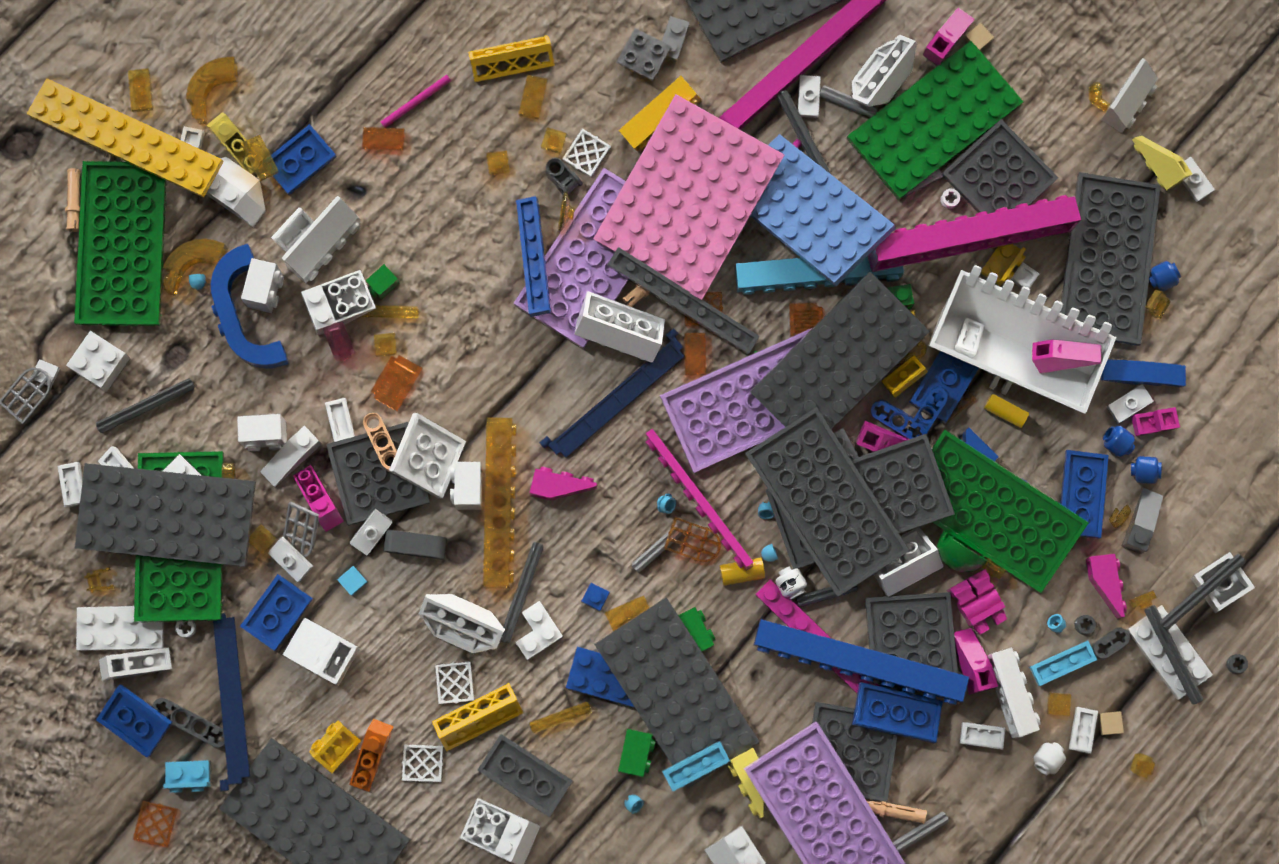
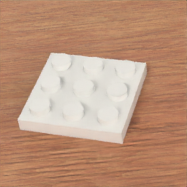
M413 413L389 471L433 496L443 498L451 479V468H455V462H458L466 441L420 414Z

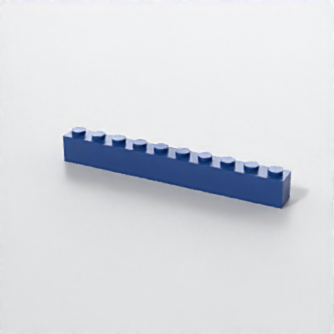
M762 619L759 621L753 644L759 652L767 654L770 651L778 652V657L790 659L791 656L799 658L798 662L811 665V662L820 664L819 668L829 671L832 668L840 670V674L852 677L854 673L861 675V680L873 682L874 679L882 681L881 685L890 688H894V685L903 687L902 691L915 694V691L923 692V697L934 700L936 696L944 698L945 703L956 705L957 702H963L969 676Z

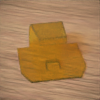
M1128 504L1123 507L1118 515L1119 510L1115 508L1109 518L1114 528L1122 526L1129 517L1131 509Z
M1138 753L1134 755L1130 770L1136 775L1147 778L1148 774L1152 775L1155 763L1152 762V757Z

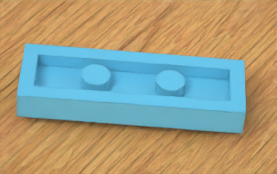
M1085 641L1029 668L1037 685L1041 686L1092 663L1097 658L1089 641Z
M718 741L662 772L671 790L675 791L728 763L730 760L721 742Z

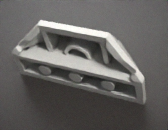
M899 35L895 40L877 48L852 80L853 100L868 107L888 103L912 72L917 46L916 41Z
M220 158L223 160V164L206 195L254 228L266 212L261 182L229 158Z
M453 594L426 595L419 611L420 617L423 618L433 636L471 653L497 649L505 630L491 611Z

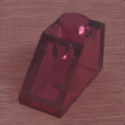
M344 322L324 327L323 330L335 360L340 359V361L351 358V354H354L355 350Z

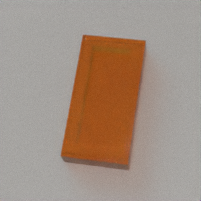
M363 127V149L404 151L405 129Z
M684 333L685 375H706L705 333Z

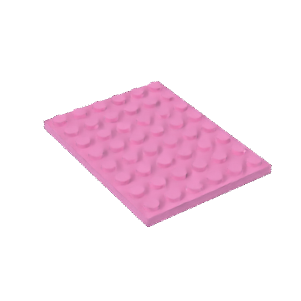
M675 94L593 239L615 252L618 247L689 291L690 294L703 300L785 155Z

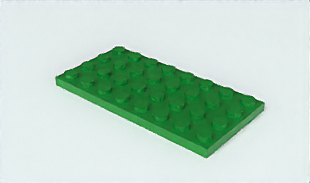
M970 41L851 132L846 139L893 195L900 200L932 173L940 169L989 131L1001 119L1003 120L1021 106L1024 101L976 45Z
M83 161L75 325L160 326L167 181L128 162Z
M944 429L932 447V451L955 514L933 521V523L1042 593L1089 522Z
M223 451L138 453V469L163 471L180 454L202 476L224 478ZM136 555L134 622L222 621L223 564Z

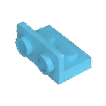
M210 760L165 762L166 784H163V788H169V793L183 792V788H191V792L204 791V787H210Z

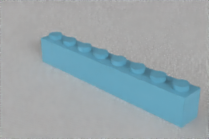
M867 256L840 283L856 285L869 271L878 280L898 281L904 274V268L900 266L872 272ZM802 258L737 263L735 265L737 292H742L743 295L754 294L755 291L763 290V293L775 292V289L781 288L784 291L796 290V287L804 286V289H814L817 285L824 284L825 287H835V285Z

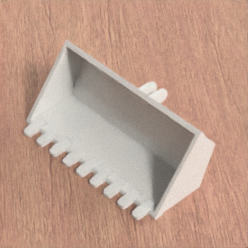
M973 266L970 273L961 270L952 292L942 309L929 346L994 375L989 386L990 389L994 390L1001 378L1006 380L1001 389V393L1006 395L1013 383L1086 414L1116 340L1115 336L1109 334L1112 325L1104 322L1100 330L1092 327L1096 320L1092 315H1088L1084 323L1076 320L1079 310L1071 308L1068 315L1060 313L1063 303L1055 301L1050 309L1044 306L1047 297L1043 294H1039L1035 302L1027 299L1030 294V289L1027 287H1022L1019 295L1011 292L1014 286V282L1011 280H1006L1003 287L997 286L995 283L998 275L991 272L987 280L981 279L979 275L982 268L979 266ZM966 317L985 325L973 359L954 351ZM1052 339L1100 344L1102 346L1101 364L1039 373L1032 361V346L1034 342Z

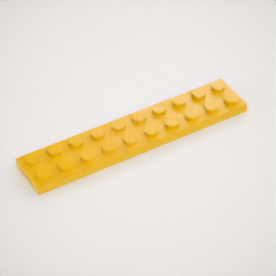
M49 79L45 80L27 112V115L203 198L223 164L222 159Z

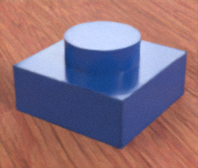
M590 583L581 602L601 611L610 592Z

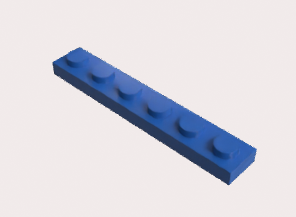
M534 196L516 200L528 312L531 317L551 313L538 198Z

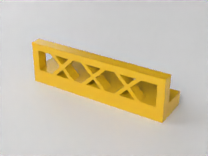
M549 36L468 52L475 82L555 66ZM548 52L549 61L540 62L536 58L539 53ZM525 56L529 59L525 66L516 64L519 57ZM499 61H506L510 64L506 70L496 68ZM486 65L490 69L486 74L477 75L476 66Z
M508 683L432 721L447 752L524 712ZM509 692V697L499 700L501 695ZM489 703L487 708L480 709L481 705ZM470 713L469 717L460 719L463 714ZM447 722L451 723L449 727L443 730L439 727Z

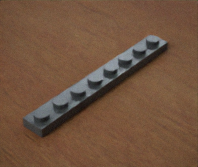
M619 247L607 264L608 267L747 355L760 337Z

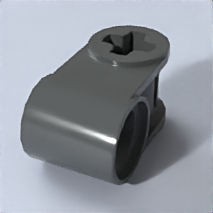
M552 158L546 163V176L566 198L570 196V193L577 186L583 185L580 178L562 160ZM555 165L561 170L558 173H552L549 168Z

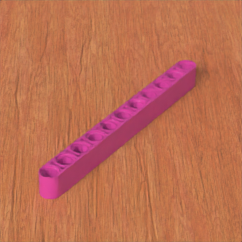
M851 0L719 118L741 130L777 98L778 93L790 87L799 79L800 75L808 71L886 0Z

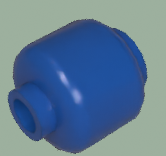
M1164 261L1151 268L1152 276L1149 277V281L1153 288L1158 287L1160 291H1166L1179 284L1181 275L1175 263L1171 264L1169 261Z
M1122 426L1110 427L1103 436L1104 447L1118 457L1131 454L1135 448L1134 435Z
M1140 456L1136 459V463H1131V476H1135L1137 483L1155 484L1158 479H1161L1162 462H1158L1156 457Z

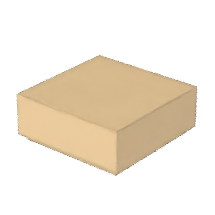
M981 23L964 37L968 42L972 41L979 50L994 39L992 34Z
M1121 712L1099 713L1101 735L1124 733Z

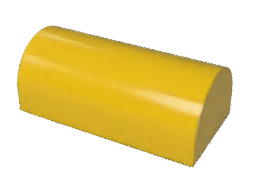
M914 355L883 379L882 383L890 394L896 398L927 374L928 371Z
M995 394L989 396L984 406L985 410L1019 428L1023 427L1029 416V412Z
M762 558L752 559L754 562L753 567L747 571L744 567L739 568L735 562L719 565L723 586L765 579Z

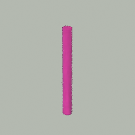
M445 75L380 121L384 128L388 127L450 83L451 79L448 75Z

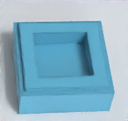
M354 566L337 579L351 596L368 583Z

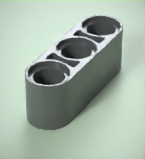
M386 530L383 551L400 555L444 559L447 538Z

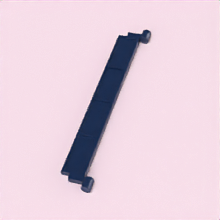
M673 328L666 334L670 342L657 353L653 363L647 361L553 442L546 436L539 444L544 449L549 446L556 455L561 452L567 458L684 358V355L680 352L683 346L675 338L679 335L678 332Z
M222 613V621H213L228 779L220 780L221 792L229 791V785L242 784V778L250 777L235 617L226 618V613Z

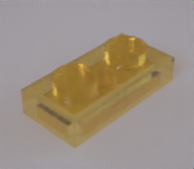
M148 68L128 70L132 112L154 110L150 70Z
M527 75L519 116L539 120L548 79Z
M260 135L241 143L259 181L279 173Z
M643 595L605 612L612 631H615L647 610L649 606Z

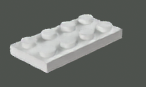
M1162 605L1157 607L1163 619L1168 613ZM1143 617L1128 628L1127 631L1178 700L1185 696L1186 692L1148 617ZM1174 624L1168 631L1193 680L1198 686L1213 674L1178 626Z
M134 606L77 607V651L164 648V622H134Z

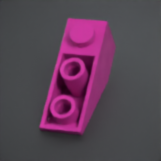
M957 8L927 45L923 56L939 66L975 19L960 8Z
M1054 339L1034 342L1032 346V361L1039 373L1101 364L1102 346L1100 344Z
M864 421L856 439L857 445L874 452L909 440L867 421Z
M311 465L293 475L313 512L319 514L318 522L325 532L344 522Z
M541 467L540 469H535L529 494L533 497L551 501L597 489V483L589 477L582 476L581 479H578L568 472L557 474L552 473L553 469Z
M1115 554L1086 558L1089 581L1117 619L1125 617L1124 613L1127 612L1125 600L1122 601L1121 592H1123L1124 588L1121 579L1119 580L1118 571H1120L1119 559H1116Z
M972 628L954 632L955 648L962 673L965 676H969L967 684L968 694L971 695L998 687L993 666Z

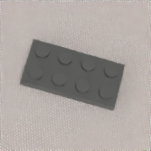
M500 734L477 770L548 817L552 815L573 780L502 734Z

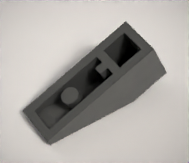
M1145 488L1142 489L1122 542V547L1139 554L1147 551L1155 530L1163 495Z

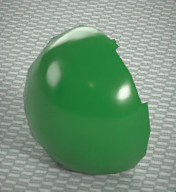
M943 531L939 538L937 549L941 560L949 568L958 572H973L986 564L985 555L979 556L967 548L965 543L948 532Z

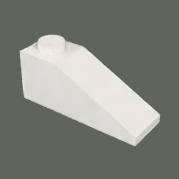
M303 426L284 444L260 472L276 487L322 444Z
M169 648L109 655L99 659L102 681L172 669Z

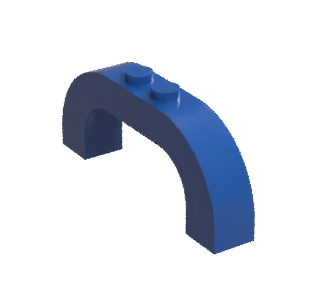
M245 244L229 251L217 263L211 278V294L214 305H211L215 317L219 316L221 324L218 325L221 336L226 337L229 346L241 360L258 368H278L289 364L282 342L279 340L267 345H255L247 341L232 299L231 287L234 280L241 273L249 270L251 259H254L249 244Z

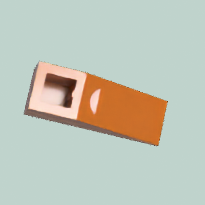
M373 719L367 728L349 785L368 792L370 791L394 726Z

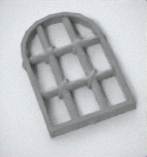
M41 368L25 370L0 399V405L18 421L25 424L51 391L52 382L50 376ZM37 370L31 378L24 376L29 371ZM42 372L46 378L36 387L32 381ZM24 379L27 382L24 387L18 392L13 390L19 381ZM48 381V388L44 394L40 389ZM27 387H33L35 391L28 399L25 400L21 397V394ZM12 392L15 398L6 406L3 401ZM39 393L43 397L32 407L29 402ZM20 399L24 404L15 414L10 408L16 400ZM25 407H29L31 411L22 420L19 417L20 413Z
M289 502L283 537L287 541L288 537L292 538L291 545L293 547L296 541L301 542L300 553L307 557L312 553L315 546L319 514ZM292 507L297 509L296 518L294 519L290 517ZM300 510L307 513L304 523L299 522ZM310 515L315 517L313 527L308 526ZM290 521L295 523L292 534L288 533ZM299 525L304 527L303 538L301 539L296 537ZM308 530L313 531L311 543L306 541ZM305 546H310L308 553L304 554Z

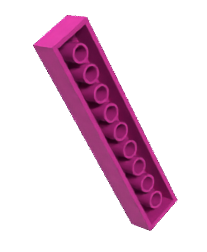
M1063 195L1055 198L1053 201H1048L1047 199L1039 200L1034 205L1028 206L1027 203L1015 206L1014 209L1008 210L1007 207L995 210L994 213L988 214L987 211L975 214L974 217L960 216L955 218V221L947 222V220H940L935 222V225L927 226V224H920L915 226V229L910 230L900 228L891 233L868 255L871 271L877 272L1068 233L1081 221L1075 196L1068 197Z

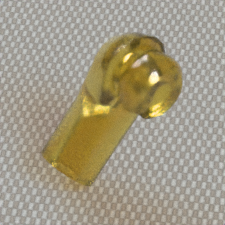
M1095 82L1089 87V101L1105 112L1110 103L1102 98V84Z

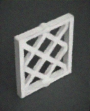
M582 129L562 160L575 167L576 170H580L589 177H592L611 146L598 139L597 136ZM584 135H588L592 140L585 142ZM582 137L583 142L577 143L579 138ZM596 142L601 143L605 148L597 149ZM593 143L595 150L587 151L586 145ZM583 145L585 152L577 153L576 147ZM574 148L575 154L569 155ZM604 151L602 156L599 158L598 152ZM596 153L597 159L590 161L588 154ZM586 155L587 161L580 163L578 156ZM576 157L577 164L572 163L568 158ZM596 163L594 168L591 169V164ZM588 164L589 171H585L581 166Z
M471 662L435 665L439 704L474 701ZM465 665L466 668L460 672L456 669V666ZM442 667H451L447 674L440 670ZM453 670L459 674L455 681L449 677ZM467 670L469 671V679L463 675ZM439 672L445 676L441 681L439 680ZM461 677L468 681L463 688L457 684ZM446 679L452 682L448 689L442 685ZM469 684L471 694L465 690ZM454 685L461 689L456 696L450 692ZM440 687L446 691L442 697ZM462 692L469 696L467 699L458 698ZM448 693L454 698L451 701L443 699Z
M404 745L402 780L441 782L443 746ZM411 748L421 749L417 753H415ZM426 748H431V749H436V750H434V751L430 754V753L427 751ZM407 750L413 754L408 761L406 759ZM423 750L428 755L424 761L418 757ZM439 751L440 760L437 762L433 755ZM414 758L420 762L416 768L410 764ZM430 758L435 763L431 769L425 764ZM408 765L413 771L406 776L405 767ZM422 765L427 770L423 776L417 772ZM437 766L439 767L438 777L432 772ZM415 773L419 778L409 777ZM430 773L434 779L424 778Z

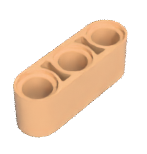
M369 413L363 419L364 428L381 464L386 471L390 472V466L386 465V460L389 457H395L397 453L396 447L381 417L376 413ZM372 419H377L379 421L378 427L374 429L369 428L368 423ZM386 438L388 439V444L383 448L378 447V440Z

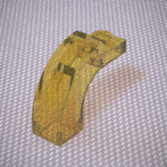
M222 57L209 61L201 66L192 76L188 84L186 100L189 105H195L191 106L192 118H195L199 125L207 124L206 101L211 90L221 84L238 83V64L235 57Z
M197 239L186 242L176 248L163 266L169 272V275L167 274L163 281L164 290L168 294L176 296L184 273L195 264L208 263L216 266L227 253L228 248L225 243L211 239Z

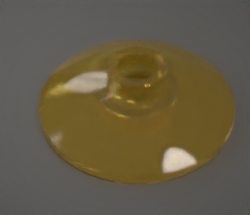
M564 191L561 204L558 233H561L567 221L573 220L575 208L570 207V200L566 191Z

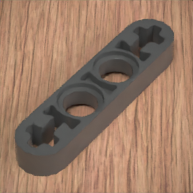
M159 698L154 701L152 707L158 712L160 711L158 705H163L164 702L166 703L165 707L170 710L176 707L171 714V719H169L172 721V725L214 747L220 748L225 746L224 741L215 743L216 738L209 735L208 739L205 738L210 733L211 726L214 727L211 732L215 734L222 732V737L224 738L223 728L168 699ZM161 712V714L164 715L166 718L170 716V714L167 712ZM179 712H185L187 715V721L183 724H179L176 721V715ZM198 722H204L206 725V730L202 734L195 732L194 727Z

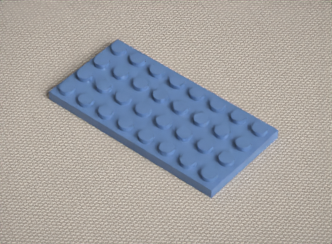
M779 134L768 146L783 153L785 156L753 210L751 217L833 285L837 286L896 227L881 213Z

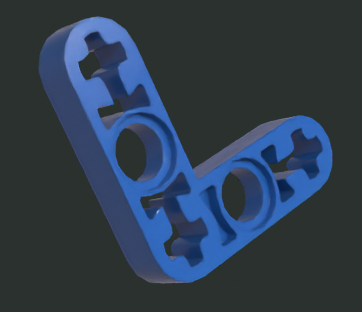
M934 387L914 418L885 400L875 401L871 407V414L875 419L908 439H912L921 435H912L914 431L910 428L907 429V432L903 430L907 426L908 421L912 422L910 424L912 428L920 427L922 435L927 434L947 402L948 392L944 387ZM939 391H941L943 393L942 397L944 398V400H938V402L935 405L939 407V409L937 410L936 407H934L931 404H927V402L930 401V403H932L935 399V395H933V393H939ZM884 405V410L887 413H890V410L894 411L889 421L885 419L888 416L883 412L880 415L877 414L878 409L875 408L876 406ZM924 409H931L934 416L931 419H924L922 416ZM901 415L904 417L905 423L902 426H896L893 423L894 416Z

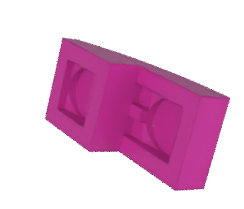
M1176 407L1131 416L1135 436L1180 428Z

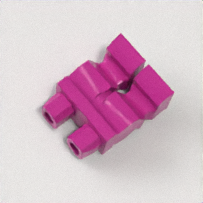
M986 569L947 590L952 598H957L958 609L968 626H973L979 635L990 629L985 618L991 616L996 625L1007 620L1003 610L1005 605L995 590V586L991 584L990 576ZM972 587L975 588L976 595L973 594Z

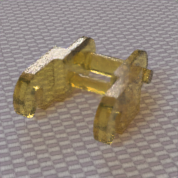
M110 567L94 570L93 574L87 573L84 576L89 586L86 589L87 592L94 593V590L102 592L114 588V585H109L108 587L101 586L99 577L101 573L110 571ZM93 577H96L98 586L93 587Z

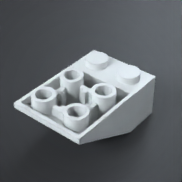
M361 270L301 292L317 336L335 330L376 309Z
M304 617L283 655L339 686L360 648Z
M477 798L460 838L512 863L524 864L541 826Z

